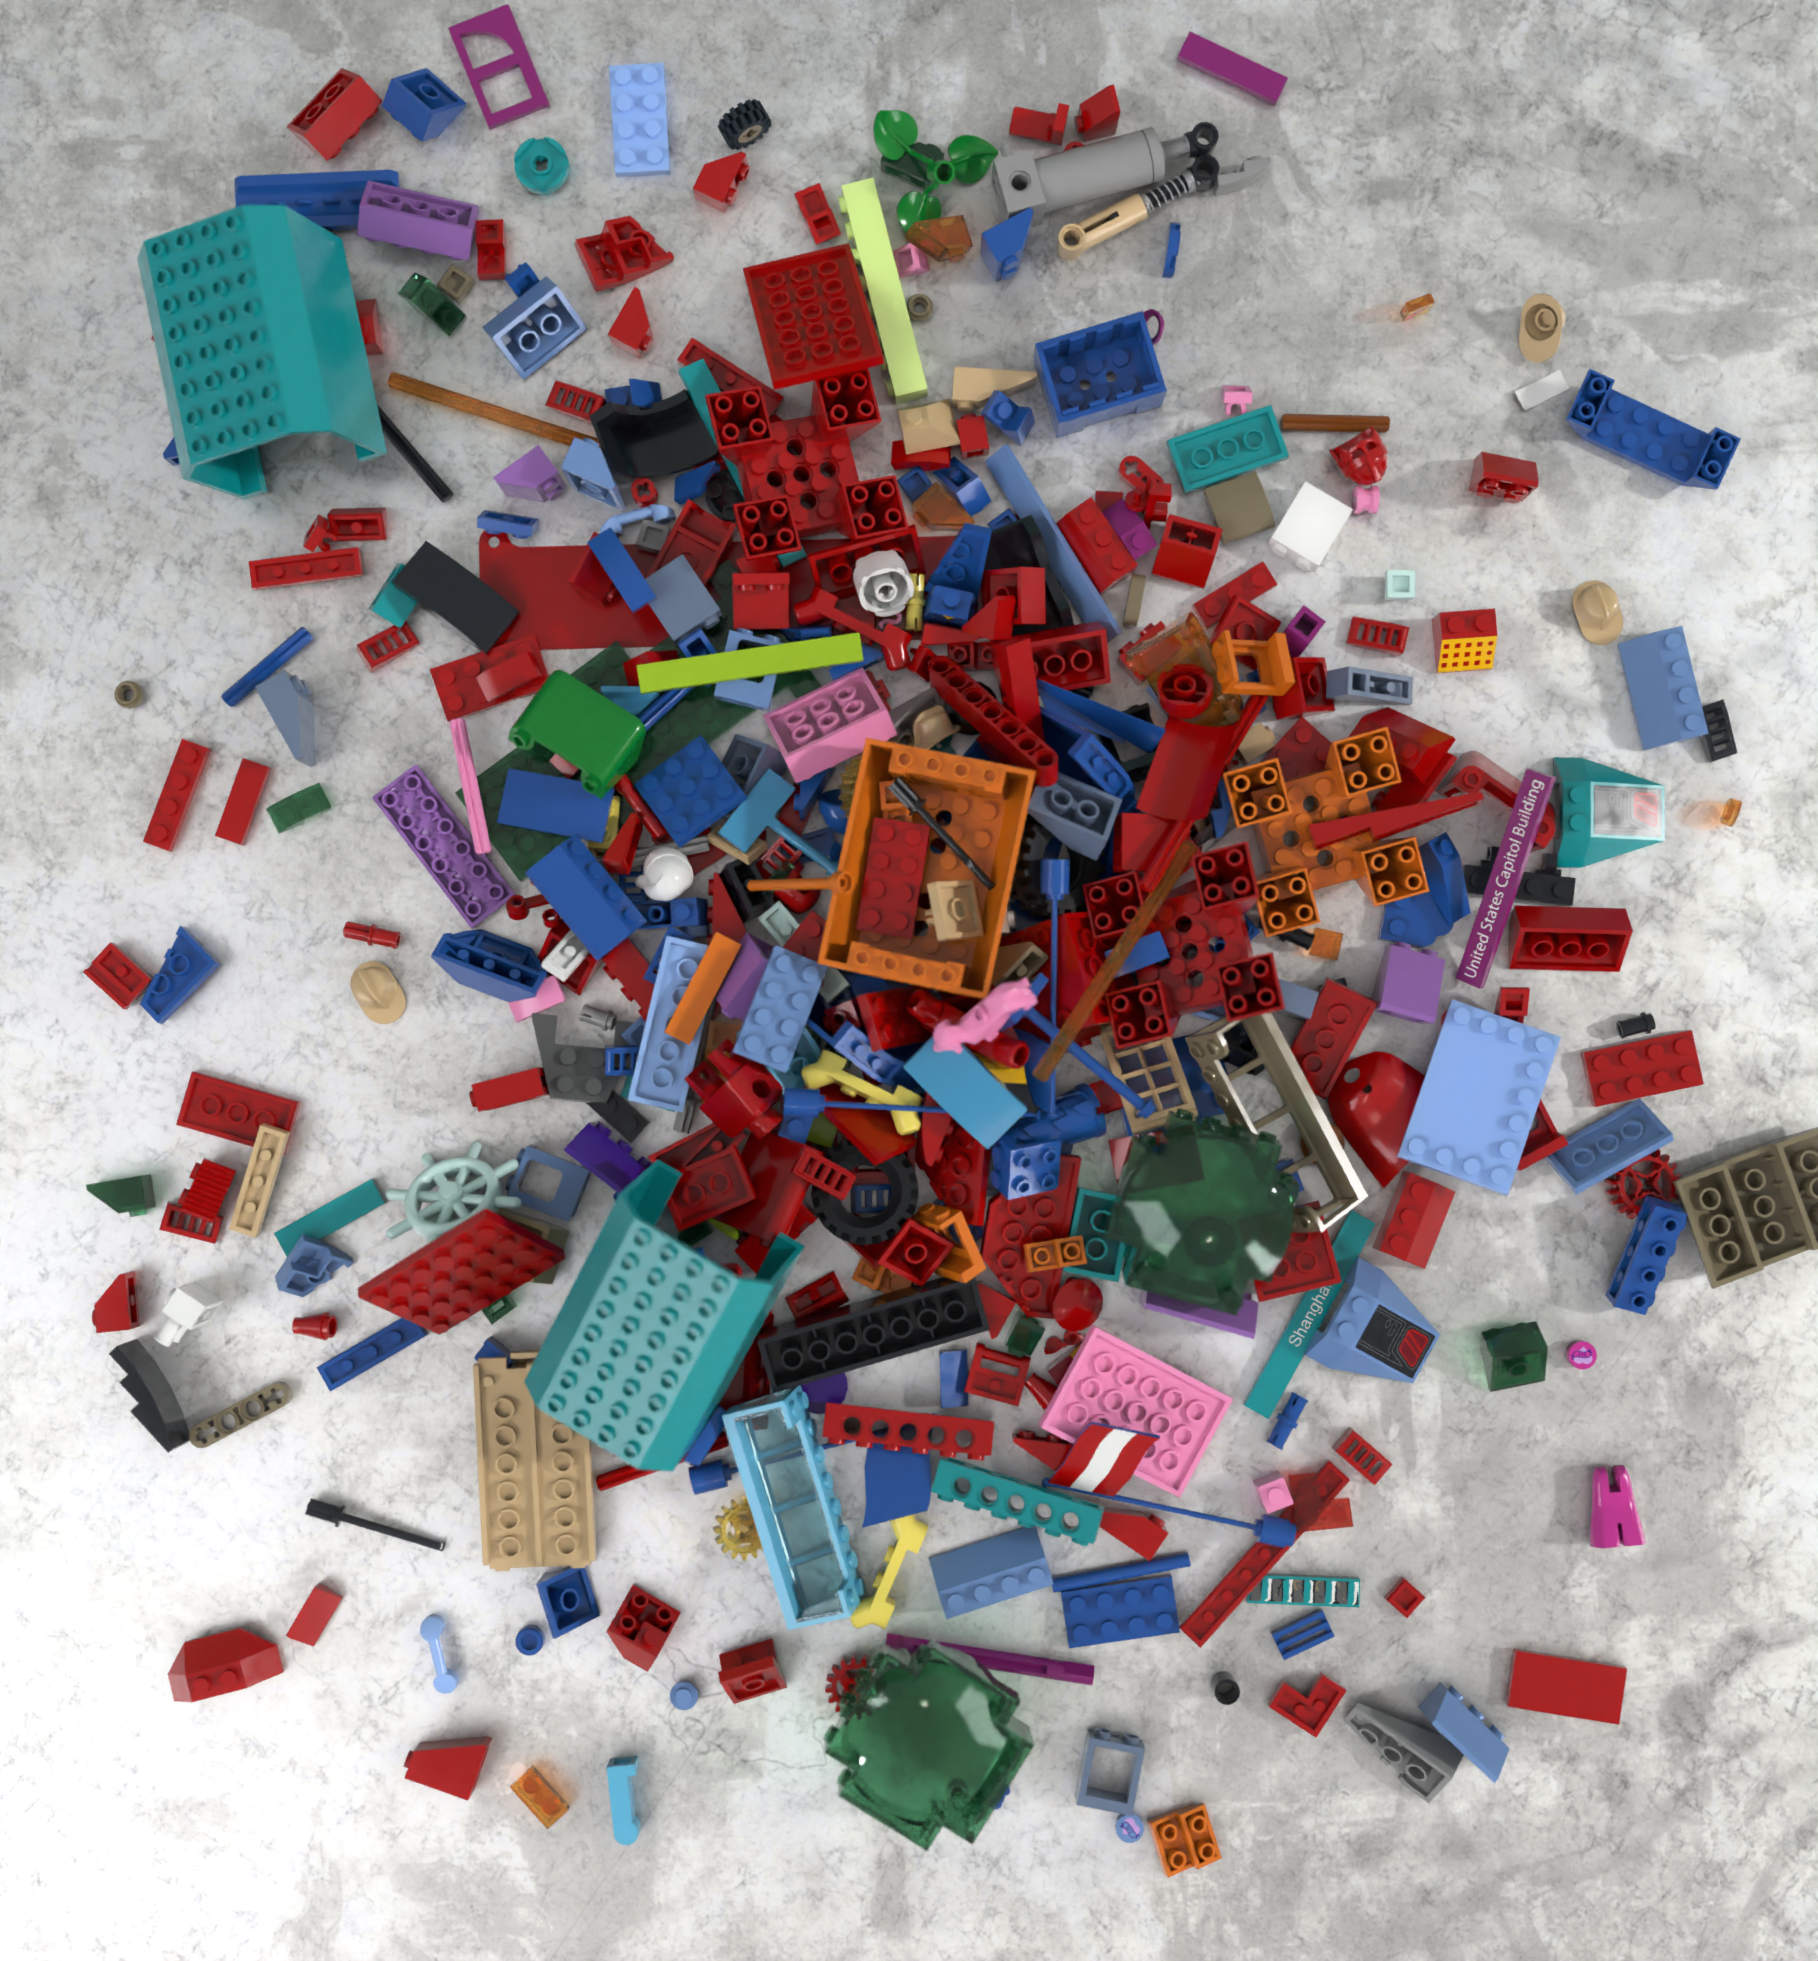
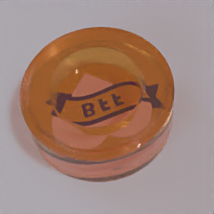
M1730 798L1726 802L1720 818L1721 824L1729 827L1735 824L1741 810L1742 801Z

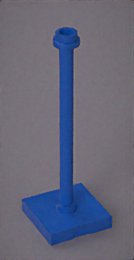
M1039 973L1028 980L1030 984L1029 989L1032 990V994L1035 997L1038 996L1049 979ZM1033 1007L1029 1010L1021 1008L1012 1013L998 1030L1003 1032L1015 1025L1021 1017L1024 1018L1026 1016L1137 1108V1116L1147 1119L1155 1110L1156 1106L1153 1104L1152 1099L1144 1100Z

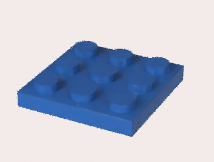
M702 735L634 783L679 848L747 799V796Z

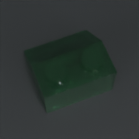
M1536 1321L1518 1323L1514 1326L1499 1329L1492 1328L1481 1332L1480 1350L1490 1392L1545 1381L1548 1346Z

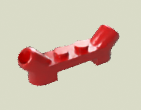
M814 586L809 599L795 603L793 609L799 625L804 627L829 619L833 621V628L847 634L848 630L860 633L862 643L871 646L873 642L880 645L889 671H898L910 665L911 660L907 647L913 636L900 628L887 623L884 631L881 632L837 610L836 607L840 599Z
M926 989L915 991L907 1003L908 1013L915 1017L924 1029L932 1033L935 1031V1027L943 1022L944 1019H949L953 1025L959 1022L966 1014L937 999ZM998 1031L999 1035L991 1042L983 1039L975 1045L962 1043L972 1052L986 1058V1062L1003 1070L1022 1068L1030 1055V1049L1024 1041L1013 1039Z

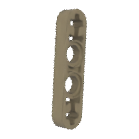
M285 1382L273 1383L201 1421L191 1428L189 1433L190 1442L197 1448L208 1447L280 1409L290 1402L292 1398L291 1387ZM275 1389L276 1391H283L284 1395L281 1397V1401L276 1399L267 1404L265 1399L273 1395ZM249 1401H256L260 1405V1412L257 1416H252L247 1412L246 1406ZM223 1415H233L236 1421L234 1428L227 1429L222 1425ZM215 1426L217 1431L208 1435L206 1439L198 1437L201 1429L205 1431Z

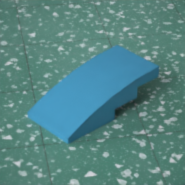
M932 1036L903 1065V1068L946 1112L988 1150L1028 1110L1027 1106L1012 1094L1005 1084L984 1066L983 1061L964 1044L961 1043L962 1052L960 1054L953 1050L935 1052L933 1050L934 1040Z

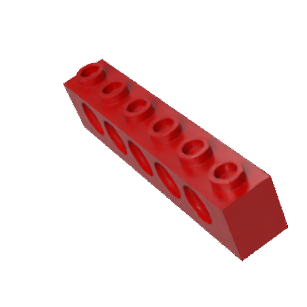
M826 1402L822 1437H827L828 1443L844 1445L845 1440H854L857 1447L872 1448L873 1443L884 1444V1450L900 1451L901 1446L912 1447L911 1453L928 1454L929 1449L940 1450L939 1456L956 1458V1454L959 1452L968 1453L967 1459L984 1461L985 1455L991 1456L994 1421ZM849 1417H855L860 1422V1430L855 1434H850L844 1429V1422ZM878 1420H882L888 1425V1432L883 1437H877L872 1432V1425ZM909 1423L916 1428V1435L913 1439L904 1440L900 1436V1428L904 1424ZM933 1427H940L944 1432V1438L939 1443H932L928 1439V1432ZM961 1430L969 1431L972 1436L970 1444L964 1447L959 1446L956 1442V1435Z

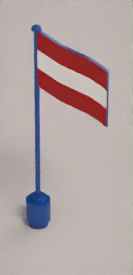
M1092 1421L1078 1435L1065 1461L1049 1479L1045 1477L1042 1480L1044 1488L1050 1486L1253 1529L1252 1534L1257 1536L1258 1543L1285 1548L1286 1546L1292 1547L1295 1540L1296 1524L1290 1523L1289 1519L1262 1514L1260 1519H1255L1254 1524L1116 1495L1132 1477L1145 1452L1160 1439L1159 1435Z

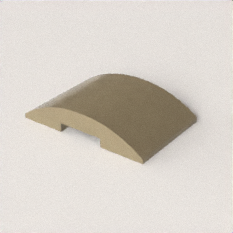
M1818 1127L1734 1153L1693 1170L1673 1181L1683 1211L1687 1214V1222L1710 1286L1713 1289L1762 1271L1765 1266L1807 1250L1815 1251L1818 1249Z

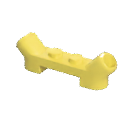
M822 1050L816 1063L804 1066L801 1070L807 1089H817L835 1083L841 1086L840 1091L855 1098L856 1095L866 1098L865 1103L920 1106L923 1101L921 1096L900 1085L897 1086L894 1094H891L846 1072L847 1059L827 1050ZM890 1110L899 1134L904 1136L920 1129L922 1124L918 1112Z
M914 1515L890 1521L897 1540L894 1546L889 1545L883 1558V1561L887 1562L883 1572H877L872 1587L876 1588L874 1594L862 1599L850 1617L854 1627L859 1629L873 1623L883 1629L886 1628L895 1608V1599L889 1597L888 1593L907 1550L918 1554L928 1529V1524L916 1520Z

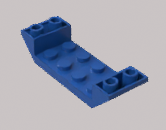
M1592 369L1588 370L1565 419L1582 440L1681 486L1714 490L1719 488L1741 438L1717 427L1709 433L1699 430L1611 389L1615 380Z

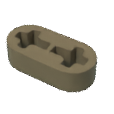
M1132 573L1122 625L1137 626L1146 582V576Z

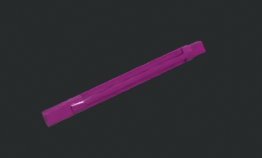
M887 1633L884 1653L1085 1685H1093L1094 1665Z

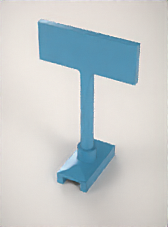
M769 768L747 795V799L740 804L718 834L745 854L766 827H770L827 870V875H832L838 870L839 862L830 860L775 818L777 812L796 788Z

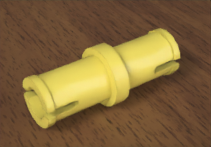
M910 574L914 593L912 599H909L905 604L907 606L905 630L923 631V607L926 606V600L923 599L925 575L919 574L917 576V574Z

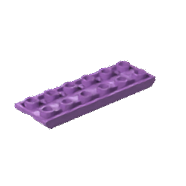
M417 764L372 797L471 929L506 904L511 896L516 895L488 856L475 852L472 835Z

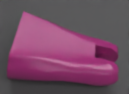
M1613 1465V1484L1609 1485L1605 1467H1594L1592 1475L1590 1546L1594 1548L1620 1547V1544L1623 1546L1644 1545L1646 1541L1627 1469L1624 1465Z

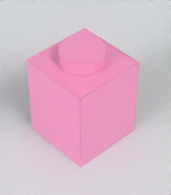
M1279 1471L1252 1481L1261 1505L1267 1514L1294 1504L1285 1479Z

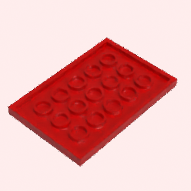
M849 243L743 268L774 390L884 364L882 351Z
M485 1208L358 1287V1298L440 1335L503 1296L510 1294L513 1290L531 1281L546 1270L551 1269L565 1259L564 1249Z

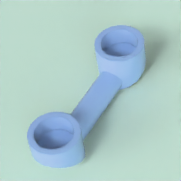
M651 504L650 506L610 517L600 528V533L611 527L616 536L620 537L623 535L621 525L652 516L654 522L667 524L674 521L676 516L674 510L668 506Z
M431 1614L422 1622L420 1633L422 1638L429 1643L437 1675L433 1682L434 1688L440 1693L447 1694L454 1691L457 1687L459 1677L454 1670L447 1669L439 1639V1636L445 1629V1621L441 1616Z

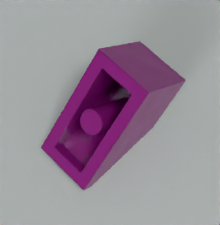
M1123 499L1118 500L1102 511L1134 560L1157 546L1143 520L1134 511L1129 510L1125 506Z

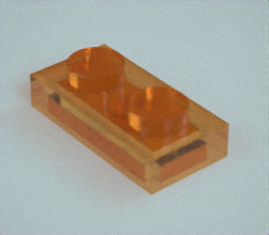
M533 1765L510 1786L513 1792L546 1829H549L570 1808L567 1802Z

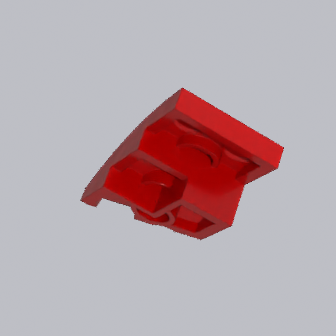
M631 216L605 221L601 234L576 239L574 245L595 292L611 289L637 280L668 265L674 260V255L670 251L668 253L655 242V237L648 231L643 230L640 224Z

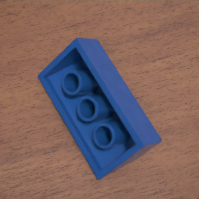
M576 834L558 845L525 872L530 881L597 961L629 938L647 922Z

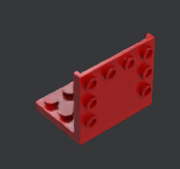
M1088 912L1065 913L1057 916L1056 1027L1066 1035L1094 1025L1111 1023L1105 994L1135 986L1131 972L1113 978L1104 951L1122 945L1123 942L1094 940ZM1051 919L1001 937L999 947L1031 941L1050 957L1030 978L1032 979L1041 973L1049 979L1036 997L1037 1003L1033 1007L1049 1021L1051 1009ZM1026 1016L1024 1018L1021 1017L1012 1026L1027 1031L1044 1041L1050 1040V1036Z

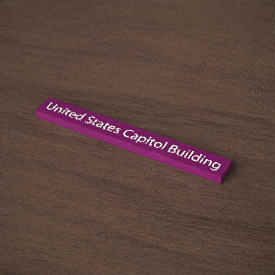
M1526 768L1456 975V979L1479 989L1484 988L1556 779L1554 776L1532 768Z

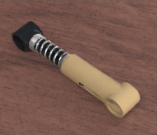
M1201 155L1195 159L1192 166L1180 173L1179 177L1174 176L1173 180L1168 179L1166 184L1161 183L1160 187L1154 186L1153 191L1147 190L1146 194L1141 193L1139 195L1134 193L1076 224L1065 225L1061 228L1058 235L1056 248L1058 254L1065 260H1075L1085 250L1148 218V214L1151 211L1154 212V208L1158 207L1160 209L1162 204L1167 205V202L1170 200L1174 202V198H1180L1182 194L1187 195V193L1190 194L1194 190L1198 192L1209 191L1213 188L1219 173L1220 166L1218 161L1211 155ZM1205 170L1210 176L1203 177L1198 171ZM1072 238L1076 240L1078 244L1075 246H1069L1064 241L1066 239Z

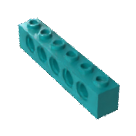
M945 1456L939 1461L931 1492L938 1494L937 1498L940 1500L953 1502L955 1499L964 1502V1507L980 1511V1508L991 1511V1516L1003 1520L1011 1517L1017 1519V1524L1023 1527L1034 1528L1035 1525L1045 1528L1044 1532L1048 1535L1061 1537V1534L1072 1537V1542L1083 1546H1088V1543L1094 1544L1105 1509V1506ZM958 1478H965L969 1481V1491L964 1492L958 1488ZM990 1486L996 1490V1500H989L985 1497V1487ZM1011 1496H1020L1024 1501V1507L1021 1509L1014 1508L1010 1501ZM1039 1504L1048 1505L1051 1509V1516L1046 1518L1040 1516L1037 1506ZM1069 1512L1074 1513L1078 1517V1525L1069 1526L1064 1520V1515Z

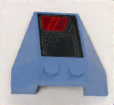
M1357 1256L1344 1279L1345 1282L1350 1284L1324 1333L1316 1330L1304 1355L1330 1369L1414 1383L1440 1334L1383 1270Z

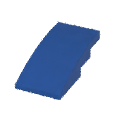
M508 769L497 823L569 838L576 834L579 839L603 844L615 789L612 788L603 799H600L594 794L587 792L583 788L581 781Z

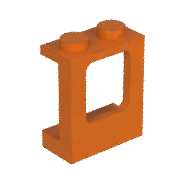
M1224 630L1213 643L1212 654L1216 659L1217 679L1221 684L1222 694L1283 696L1295 683L1285 633H1274L1268 641L1231 639L1230 630ZM1235 655L1253 656L1255 658L1260 682H1238L1239 675Z
M927 1203L921 1206L918 1212L911 1217L952 1241L953 1239L947 1226L953 1223L962 1245L955 1243L954 1247L934 1271L936 1275L967 1283L987 1269L962 1211Z

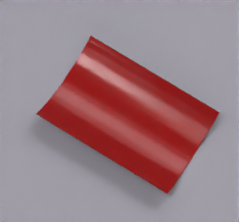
M1169 715L1164 727L1166 729L1158 744L1136 808L1151 815L1171 820L1194 821L1206 818L1238 723L1222 727L1202 726L1185 722Z

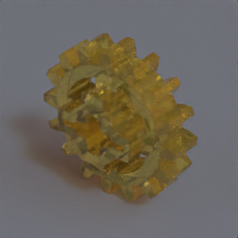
M742 1497L741 1503L737 1504L732 1499V1507L728 1509L722 1506L721 1509L724 1515L715 1516V1519L720 1523V1525L713 1527V1531L720 1534L715 1538L717 1544L724 1543L720 1549L724 1554L730 1550V1557L732 1559H735L740 1554L742 1560L746 1561L747 1554L749 1553L754 1558H757L756 1550L760 1548L763 1551L757 1535V1528L748 1501L745 1497ZM741 1511H749L747 1514H736ZM728 1522H730L731 1530L726 1535V1527ZM742 1524L749 1529L746 1533L739 1529ZM742 1543H751L748 1546H740Z

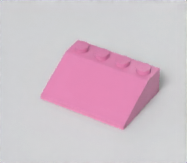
M863 667L763 715L796 784L810 779L815 774L828 768L835 767L850 757L863 753L866 737L888 741L890 738L898 735L885 705Z

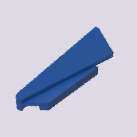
M1036 679L1037 690L1043 707L1075 725L1125 744V741H1128L1146 753L1153 752L1165 733L1166 729Z

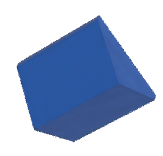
M571 1566L558 1569L543 1574L536 1583L553 1639L600 1616L585 1568H571Z

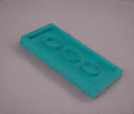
M1271 405L1180 435L1166 442L1184 494L1281 462L1289 457Z

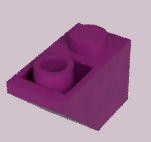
M1305 605L1302 606L1282 632L1286 635L1290 658L1299 657L1326 622Z

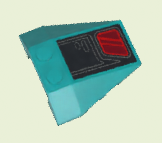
M1553 758V776L1556 777L1553 786H1559L1560 838L1553 840V854H1558L1557 868H1582L1665 841L1664 785L1584 758Z

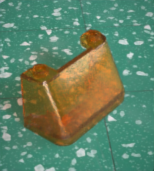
M1192 612L1181 616L1127 651L1126 663L1133 673L1144 674L1156 696L1157 680L1164 670L1165 673L1173 670V665L1186 663L1198 665L1205 669L1204 673L1212 677L1213 696L1208 708L1198 717L1183 719L1182 721L1202 726L1222 727L1228 726L1241 718L1244 708L1240 694H1222L1221 684L1217 679L1216 659L1212 654L1213 646Z

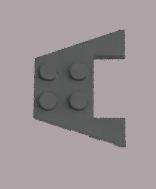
M532 1013V1021L550 1099L607 1104L619 1076H605V1048L555 1044L557 1015ZM616 1021L614 1045H628L620 1034L634 1022ZM625 1053V1061L629 1056V1053ZM614 1054V1067H619L620 1054Z

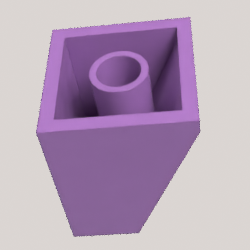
M748 932L739 942L741 947L714 997L722 1007L721 1012L733 1020L738 1018L744 1021L773 949L772 945Z
M1395 941L1394 945L1385 946L1371 999L1376 1000L1378 1003L1374 1011L1418 1024H1434L1445 959L1438 958V953L1435 951L1422 949L1420 953L1410 950L1411 945Z

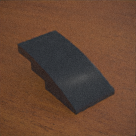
M427 541L424 542L392 581L395 588L415 600L418 607L440 620L443 627L486 655L520 614L515 607L477 576Z
M138 1339L116 1346L109 1355L127 1373V1376L119 1383L138 1402L130 1412L168 1453L190 1441L189 1430L182 1409L156 1361Z

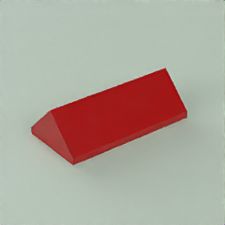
M915 524L908 526V531L865 538L808 554L816 587L838 598L856 594L857 591L853 581L856 561L877 551L893 550L904 560L909 574H917V576L919 574H926Z

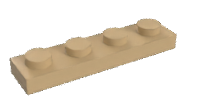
M265 1123L260 1125L229 1226L230 1230L253 1238L259 1236L289 1138V1131Z

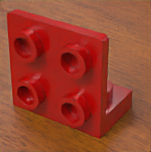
M789 572L732 573L734 629L789 628Z

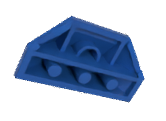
M482 929L462 931L456 934H443L431 954V958L457 983L506 1002L535 997L547 976L546 970L541 967V962L532 948Z

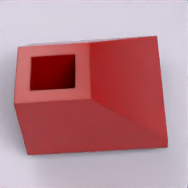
M632 1585L606 1632L624 1659L648 1672L681 1612L637 1586Z

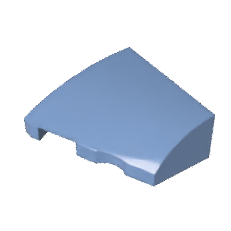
M302 1234L275 1275L278 1290L305 1297L314 1291L317 1285L332 1279L331 1273L343 1265L347 1268L353 1264V1258L325 1242Z

